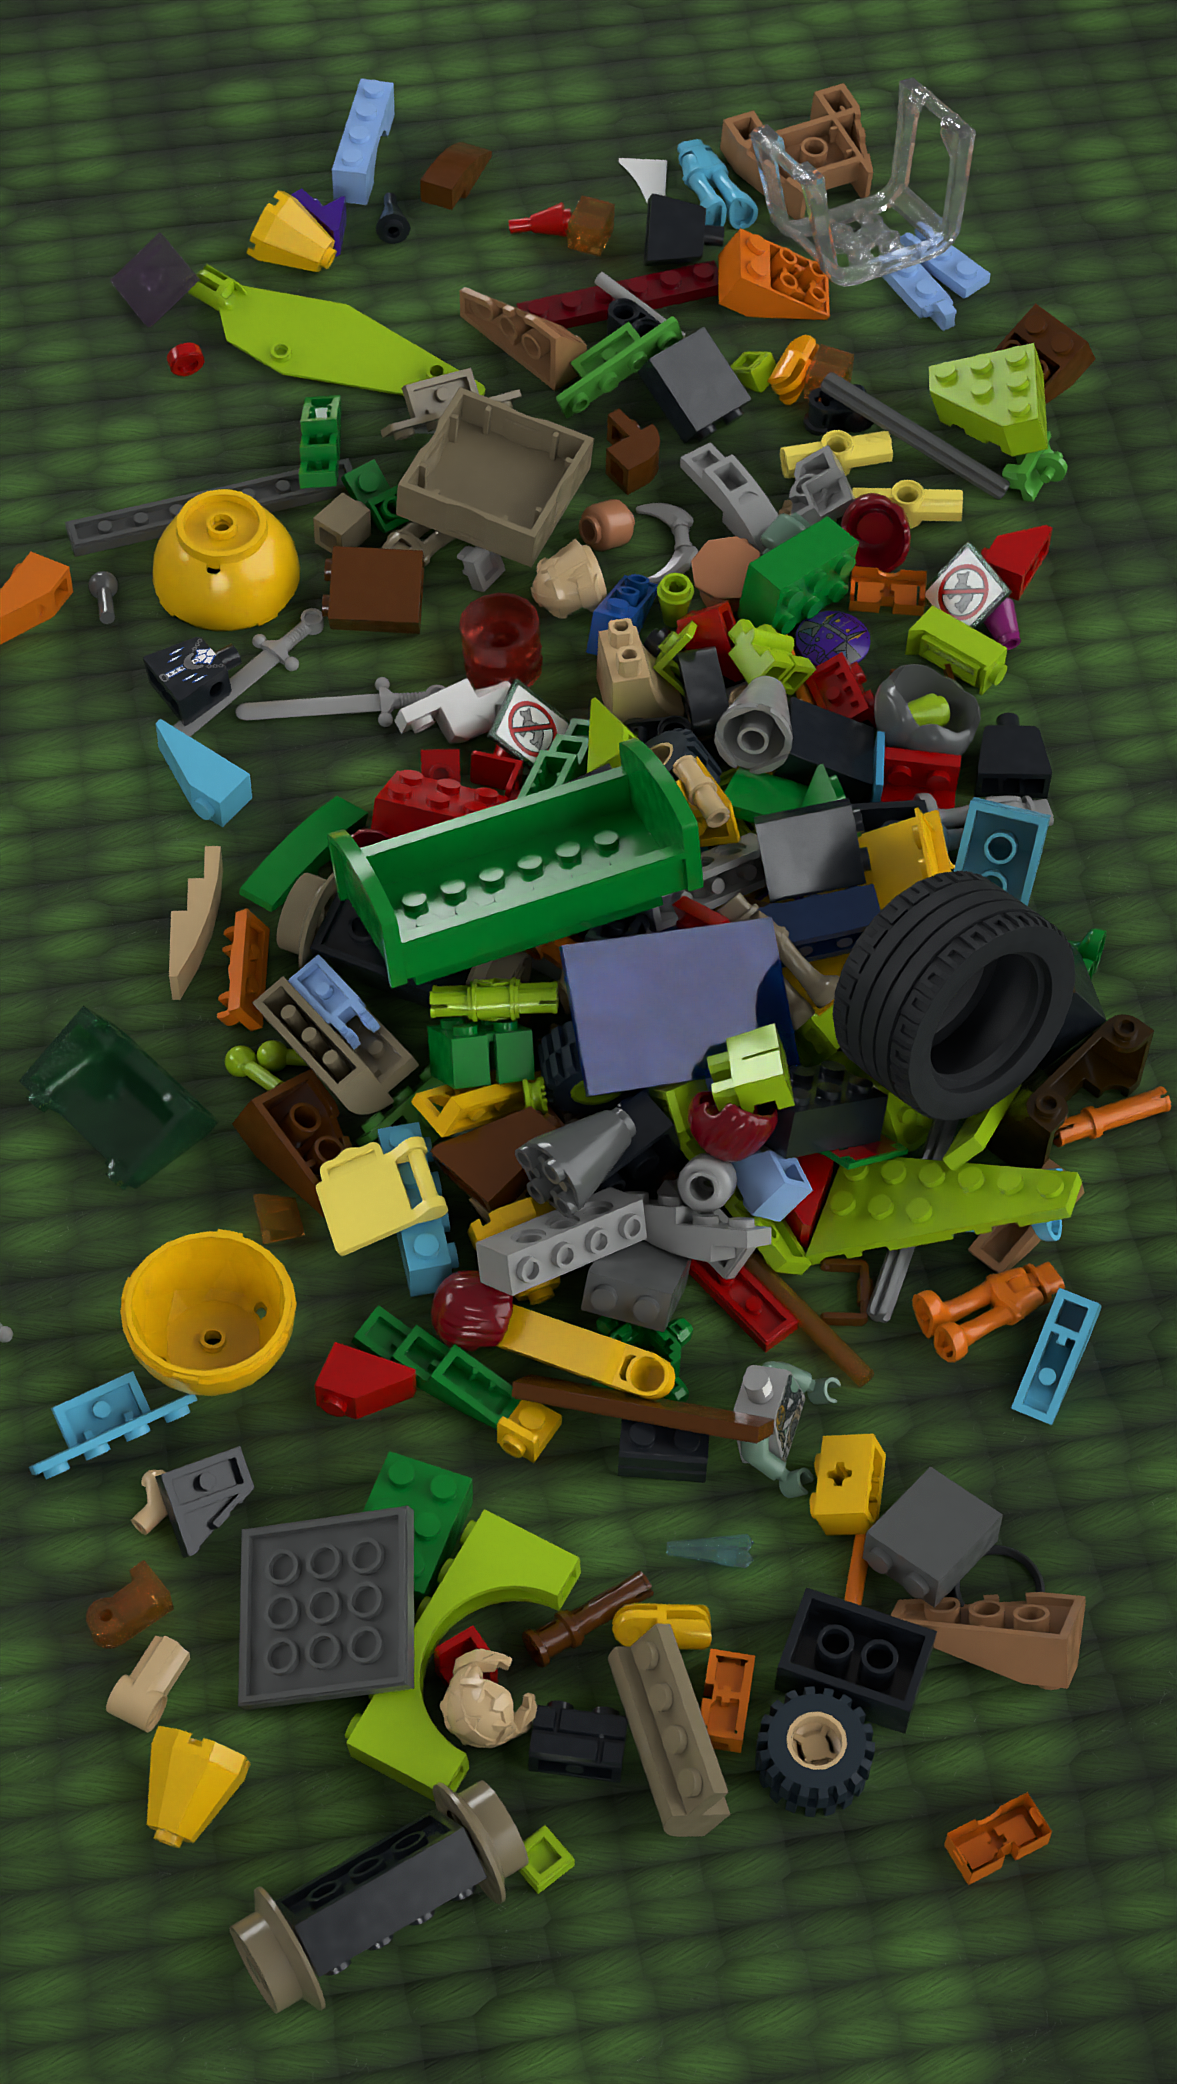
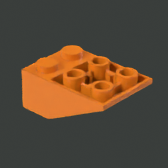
M741 228L719 253L718 285L720 305L747 317L827 320L830 317L828 267Z

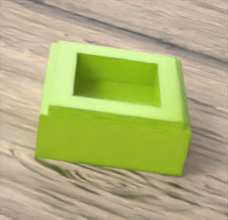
M546 1825L523 1841L529 1863L518 1871L538 1894L575 1866V1859Z

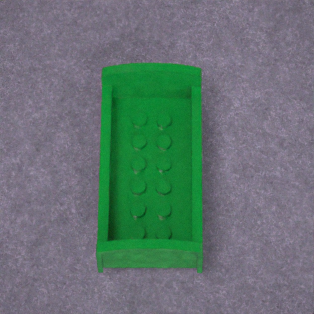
M632 738L619 743L620 767L362 848L358 846L351 835L344 829L328 833L327 838L338 897L340 901L349 899L386 962L390 986L395 988L407 984V979L413 978L416 985L432 981L662 906V896L684 889L690 892L703 888L704 882L697 820L677 783L654 752L639 739Z

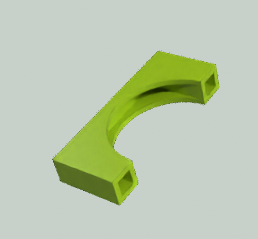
M485 1509L477 1522L471 1520L467 1524L460 1539V1544L463 1545L455 1559L448 1558L437 1579L440 1585L432 1598L426 1596L422 1600L415 1614L417 1624L414 1627V1689L369 1694L368 1697L371 1701L363 1715L357 1713L352 1718L345 1733V1738L348 1739L346 1744L352 1758L435 1801L433 1796V1786L441 1782L456 1792L470 1768L467 1754L456 1748L438 1731L424 1705V1678L435 1647L447 1631L459 1620L480 1608L492 1604L525 1601L538 1603L560 1611L581 1574L579 1557Z

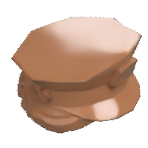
M735 536L708 540L691 560L694 587L700 591L702 601L707 607L729 601L732 612L738 611L748 565L760 557V552L749 543L748 539H740Z

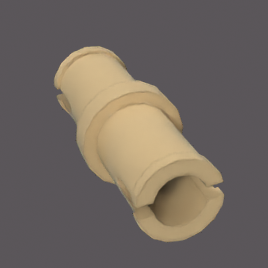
M685 755L680 757L673 764L674 769L672 770L683 782L686 789L685 796L691 805L698 807L709 827L715 828L723 825L729 819L730 811L716 793L717 785L712 778L705 776L693 756Z

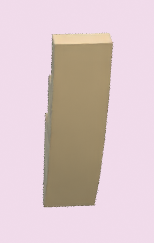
M205 846L204 878H188L187 911H171L169 980L172 1000H181L199 969L213 934L220 906L223 879L221 846Z

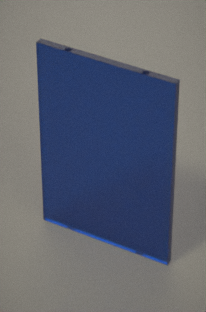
M772 917L559 946L586 1097L710 1079L712 1077L708 1068L707 1057L727 1052L726 1038L774 1023L786 1053L788 1067L800 1064Z

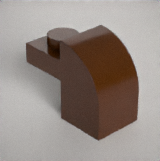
M620 409L608 414L607 440L612 446L606 448V475L626 495H629L644 487L655 478L659 469L660 435L653 424L641 430L638 423L634 419H630Z

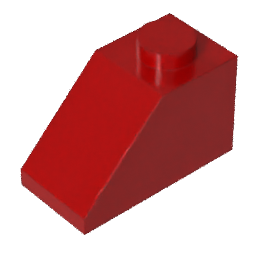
M1043 525L998 535L989 549L984 547L978 560L1003 589L1002 593H1005L1007 597L1017 601L1021 598L1048 554L1053 527Z
M729 601L688 613L676 621L678 625L677 634L691 621L698 625L693 638L683 648L691 650L715 646L722 675L735 682L744 679L728 654L735 647V644L728 636V632L736 624Z
M819 1153L795 1157L802 1167L813 1191L785 1217L800 1245L808 1248L832 1179L834 1165L833 1160Z
M334 1342L314 1385L316 1406L321 1407L332 1416L342 1417L345 1415L354 1419L362 1418L413 1398L417 1391L416 1369Z

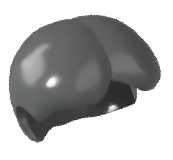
M919 664L902 665L894 670L879 685L874 702L876 728L878 731L885 732V744L893 748L962 755L970 745L981 720L979 703L972 694L964 691L953 679L940 675L933 669ZM929 693L943 696L947 700L950 709L949 722L942 727L937 724H926L919 727L907 703Z

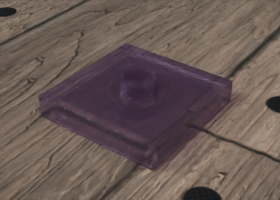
M159 232L110 281L143 323L150 328L200 278L167 238Z

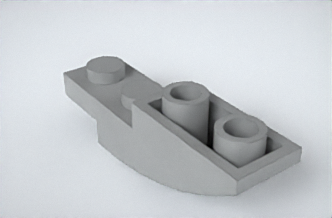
M711 442L682 456L680 468L722 510V522L735 536L740 539H748L749 543L762 556L766 548L761 542V536L779 515L757 482L733 454L725 458Z
M646 1191L625 1192L643 1199L647 1239L645 1241L670 1253L694 1260L715 1262L735 1258V1247L748 1249L771 1244V1227L755 1226L754 1218L734 1217L729 1218L728 1223L719 1222V1215L700 1214V1211L690 1208L684 1203L680 1194L658 1195V1200L649 1199V1192Z

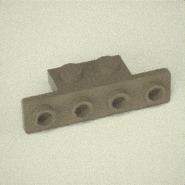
M471 368L403 386L402 391L411 419L386 426L380 431L382 438L393 435L395 441L406 439L416 435L414 429L425 426L428 432L435 431L440 417L459 387L479 394ZM519 389L489 398L513 408L512 403L522 397Z

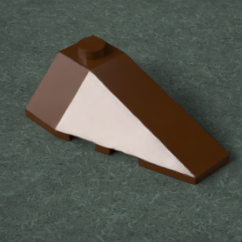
M309 1069L252 1099L232 1125L253 1154L325 1218L316 1191V1185L322 1181L320 1167L323 1163L335 1159L346 1148L352 1147L349 1136H343L337 1120L340 1112L335 1100L312 1069Z

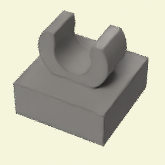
M465 546L457 555V558L463 562L465 567L462 570L463 574L468 576L473 590L485 592L506 570L501 555L478 546L475 548Z

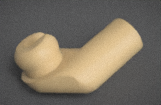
M149 1470L143 1475L141 1485L146 1487L148 1504L131 1519V1522L144 1535H147L168 1515L155 1476L166 1473L164 1470Z

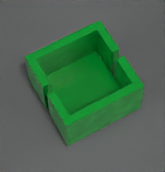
M447 1017L440 1019L441 1025L427 1026L431 1076L451 1088L461 1089L491 1085L490 1070L496 1069V1083L498 1084L519 1082L522 1079L535 1080L532 1030L519 1024L517 1019L511 1021V1019L499 1021L479 1020L478 1022L471 1021V1023H465L464 1017Z

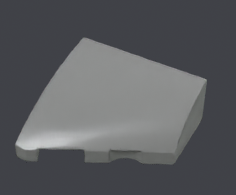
M829 445L796 463L794 471L796 481L789 494V499L793 503L790 515L796 512L811 525L826 516L832 520L843 516L847 507L855 500V497L841 463Z

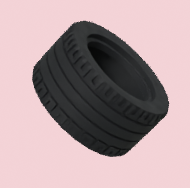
M969 871L945 872L918 881L892 899L873 918L857 939L843 965L835 990L832 1014L838 1044L848 1059L923 1116L930 1119L950 1121L976 1115L991 1108L1011 1094L1035 1070L1050 1050L1064 1024L1072 1002L1076 979L1072 949L1066 936L1055 925L980 874H973Z

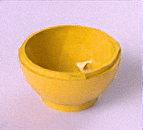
M218 489L206 491L189 500L165 528L154 552L153 584L160 604L171 616L175 615L184 622L207 630L235 631L257 625L261 626L278 617L277 614L294 596L300 582V563L294 541L286 528L253 497L235 490ZM211 568L220 571L218 574H210L207 572V569Z
M218 1229L217 1232L207 1231L182 1236L165 1243L148 1255L133 1271L131 1277H128L121 1296L120 1313L123 1331L135 1358L154 1378L171 1389L187 1394L215 1396L232 1393L250 1386L270 1371L281 1358L292 1335L297 1303L293 1283L285 1266L269 1250L255 1241L243 1237L242 1233ZM260 1308L266 1311L262 1319L256 1313ZM211 1339H220V1342L215 1345L206 1343Z

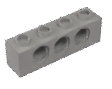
M748 833L740 837L739 843L723 844L702 852L701 861L704 887L690 892L684 889L662 896V906L641 912L640 914L646 915L650 923L649 930L659 932L676 925L678 917L672 904L684 895L710 909H714L727 903L739 892L744 896L767 886L757 834Z
M609 1187L594 1193L584 1207L569 1218L563 1216L556 1209L476 1242L480 1282L514 1296L647 1239L643 1199Z

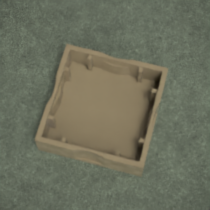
M459 387L440 417L433 437L419 450L398 484L396 515L532 567L590 470L594 438L548 420L524 415L506 404Z

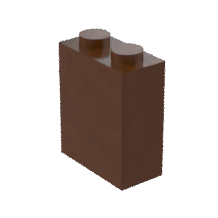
M333 546L332 558L325 559L324 570L325 581H330V594H323L322 617H328L330 628L332 630L420 634L425 568L423 550Z

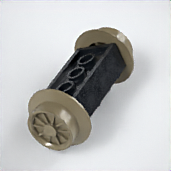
M334 872L327 879L311 873H304L300 876L284 903L277 928V944L279 948L299 955L300 969L319 954L338 975L429 1009L433 1005L430 1004V991H432L433 985H470V981L474 979H511L512 977L520 979L521 983H529L532 971V956L521 951L416 985L413 978L407 979V984L392 988L389 984L386 962L349 899L340 901L337 894ZM453 1016L464 1017L465 1023H471V1021H473L469 1020L468 1016Z
M481 1780L458 1794L441 1782L433 1786V1796L438 1810H431L275 1902L262 1887L259 1886L254 1889L255 1912L231 1925L229 1928L234 1944L247 1971L274 2013L281 2012L301 1999L318 2011L325 2009V1999L315 1974L318 1977L324 1974L331 1976L343 1971L351 1964V1958L366 1949L373 1951L385 1946L393 1939V1933L403 1927L419 1925L429 1920L435 1914L434 1909L447 1901H458L471 1895L477 1888L476 1884L496 1904H501L506 1900L504 1879L527 1866L529 1860L523 1840L510 1814L486 1782Z

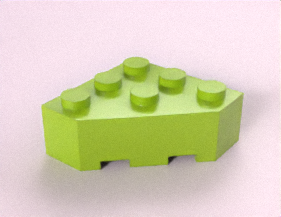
M1034 343L929 366V391L940 422L950 427L955 424L963 428L967 435L985 444L990 441L1000 446L1002 452L1012 457L1048 449L1044 374Z

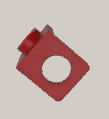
M460 749L420 750L421 773L423 777L435 780L453 779L461 784Z

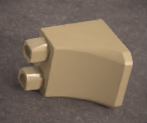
M630 618L611 620L608 622V630L599 631L596 678L604 706L622 722L632 718H660L673 715L684 717L685 709L680 692L653 669L657 658L651 655L643 646L637 627L633 626Z

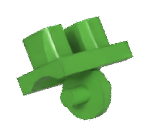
M1047 431L1048 449L1015 456L1017 464H1006L1002 471V477L1010 483L1009 489L1021 490L1023 501L1033 502L1043 483L1060 481L1068 471V466L1063 460V454L1058 451L1053 452L1049 446L1050 431Z

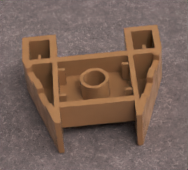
M844 83L814 92L810 121L768 133L754 110L723 120L720 150L734 172L798 223L804 222L808 195L851 183L864 203L869 201L873 177L870 154L867 153L866 135L861 125L860 107Z

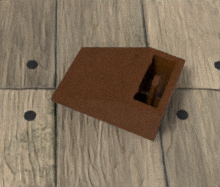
M1036 303L993 351L1034 343L1044 374L1045 404L1070 388L1095 361L1093 352L1084 338Z

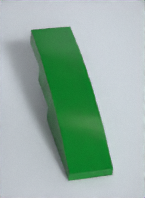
M341 395L305 397L300 420L302 433L299 447L301 464L298 474L300 489L337 486L341 441Z
M572 718L565 734H556L549 751L540 750L518 798L563 785L587 773L590 720Z
M335 796L311 814L267 856L241 886L239 894L270 912L274 911L285 903L289 892L300 876L304 873H311L317 876L319 868L331 860L327 834L344 829L350 835L354 834L366 825L368 812L339 796Z
M379 1305L351 1341L352 1344L364 1352L416 1369V1386L496 1430L497 1423L501 1417L509 1418L521 1401L512 1397L513 1386L456 1344L449 1349L417 1324L411 1329Z

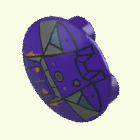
M839 611L819 612L812 619L806 618L799 625L795 638V650L799 655L809 658L811 663L816 666L843 652L850 664L856 661L859 663L869 651L870 634L865 625L850 614Z

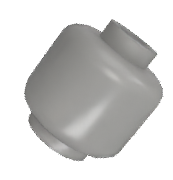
M700 1153L693 1157L681 1170L677 1182L679 1194L684 1203L694 1210L700 1212L715 1211L723 1207L735 1192L737 1185L736 1170L731 1162L716 1159L708 1153Z

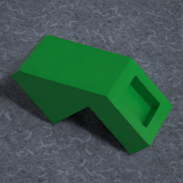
M375 459L344 474L340 478L350 497L361 501L370 509L371 523L383 534L411 521L396 515L398 485L390 488Z

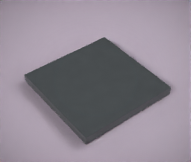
M409 1506L242 1529L238 1707L244 1710L414 1689L413 1509Z

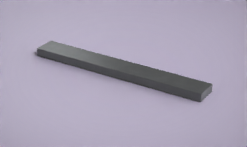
M348 458L339 460L337 486L300 489L298 469L65 522L66 531L74 556L77 557L160 538L165 528L180 512L182 507L189 500L206 491L230 489L245 493L253 497L271 513L336 498L341 493L349 495L340 478L353 469Z

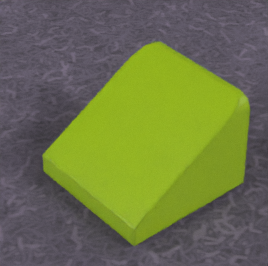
M744 352L730 367L743 386L761 393L770 385L767 381L776 366V362L771 352Z

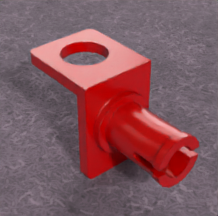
M499 738L493 754L473 751L471 755L470 781L475 784L505 790V796L510 798L514 788L522 789L523 761L516 759L519 752L509 744L507 747H504L506 741Z

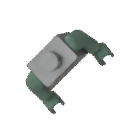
M769 1361L762 1366L750 1365L746 1369L733 1411L773 1418L775 1420L773 1434L770 1437L756 1444L737 1440L741 1460L743 1463H749L771 1480L779 1479L780 1490L787 1498L808 1494L809 1492L802 1485L813 1482L814 1479L812 1473L807 1468L788 1471L785 1468L806 1399L804 1393L807 1391L809 1400L816 1405L836 1403L837 1400L828 1395L827 1388L841 1387L839 1380L834 1377L812 1379L811 1373L789 1363Z

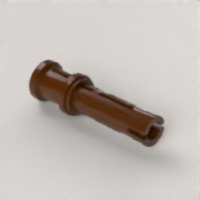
M637 1571L624 1581L595 1596L572 1611L566 1609L554 1613V1619L534 1631L529 1628L522 1632V1640L526 1650L539 1667L547 1666L550 1663L551 1657L568 1647L575 1649L582 1645L585 1635L612 1620L615 1613L624 1605L641 1603L647 1598L652 1597L654 1592L652 1589H649L652 1587L649 1580L641 1571Z

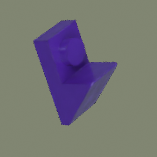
M302 188L292 193L291 196L295 197L335 240L333 249L337 251L335 257L340 255L346 227L345 196H341L323 206L318 199L312 198Z

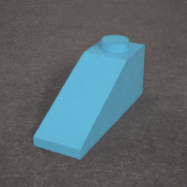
M160 719L155 723L158 747L192 809L202 819H210L221 827L225 826L252 799L250 774Z
M1058 1289L1011 1409L1050 1425L1053 1424L1102 1306L1099 1303L1064 1289Z

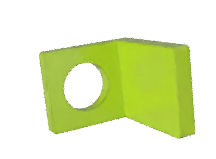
M693 621L679 634L672 631L659 646L661 652L653 666V669L683 696L682 683L671 672H675L680 677L679 666L672 658L693 638L698 626Z

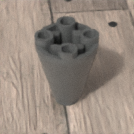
M616 1107L611 1111L604 1110L528 1140L515 1150V1156L530 1180L527 1183L529 1194L537 1203L543 1204L547 1201L551 1206L558 1209L563 1216L571 1217L584 1207L629 1147L631 1138L636 1135V1127L630 1116L622 1109Z

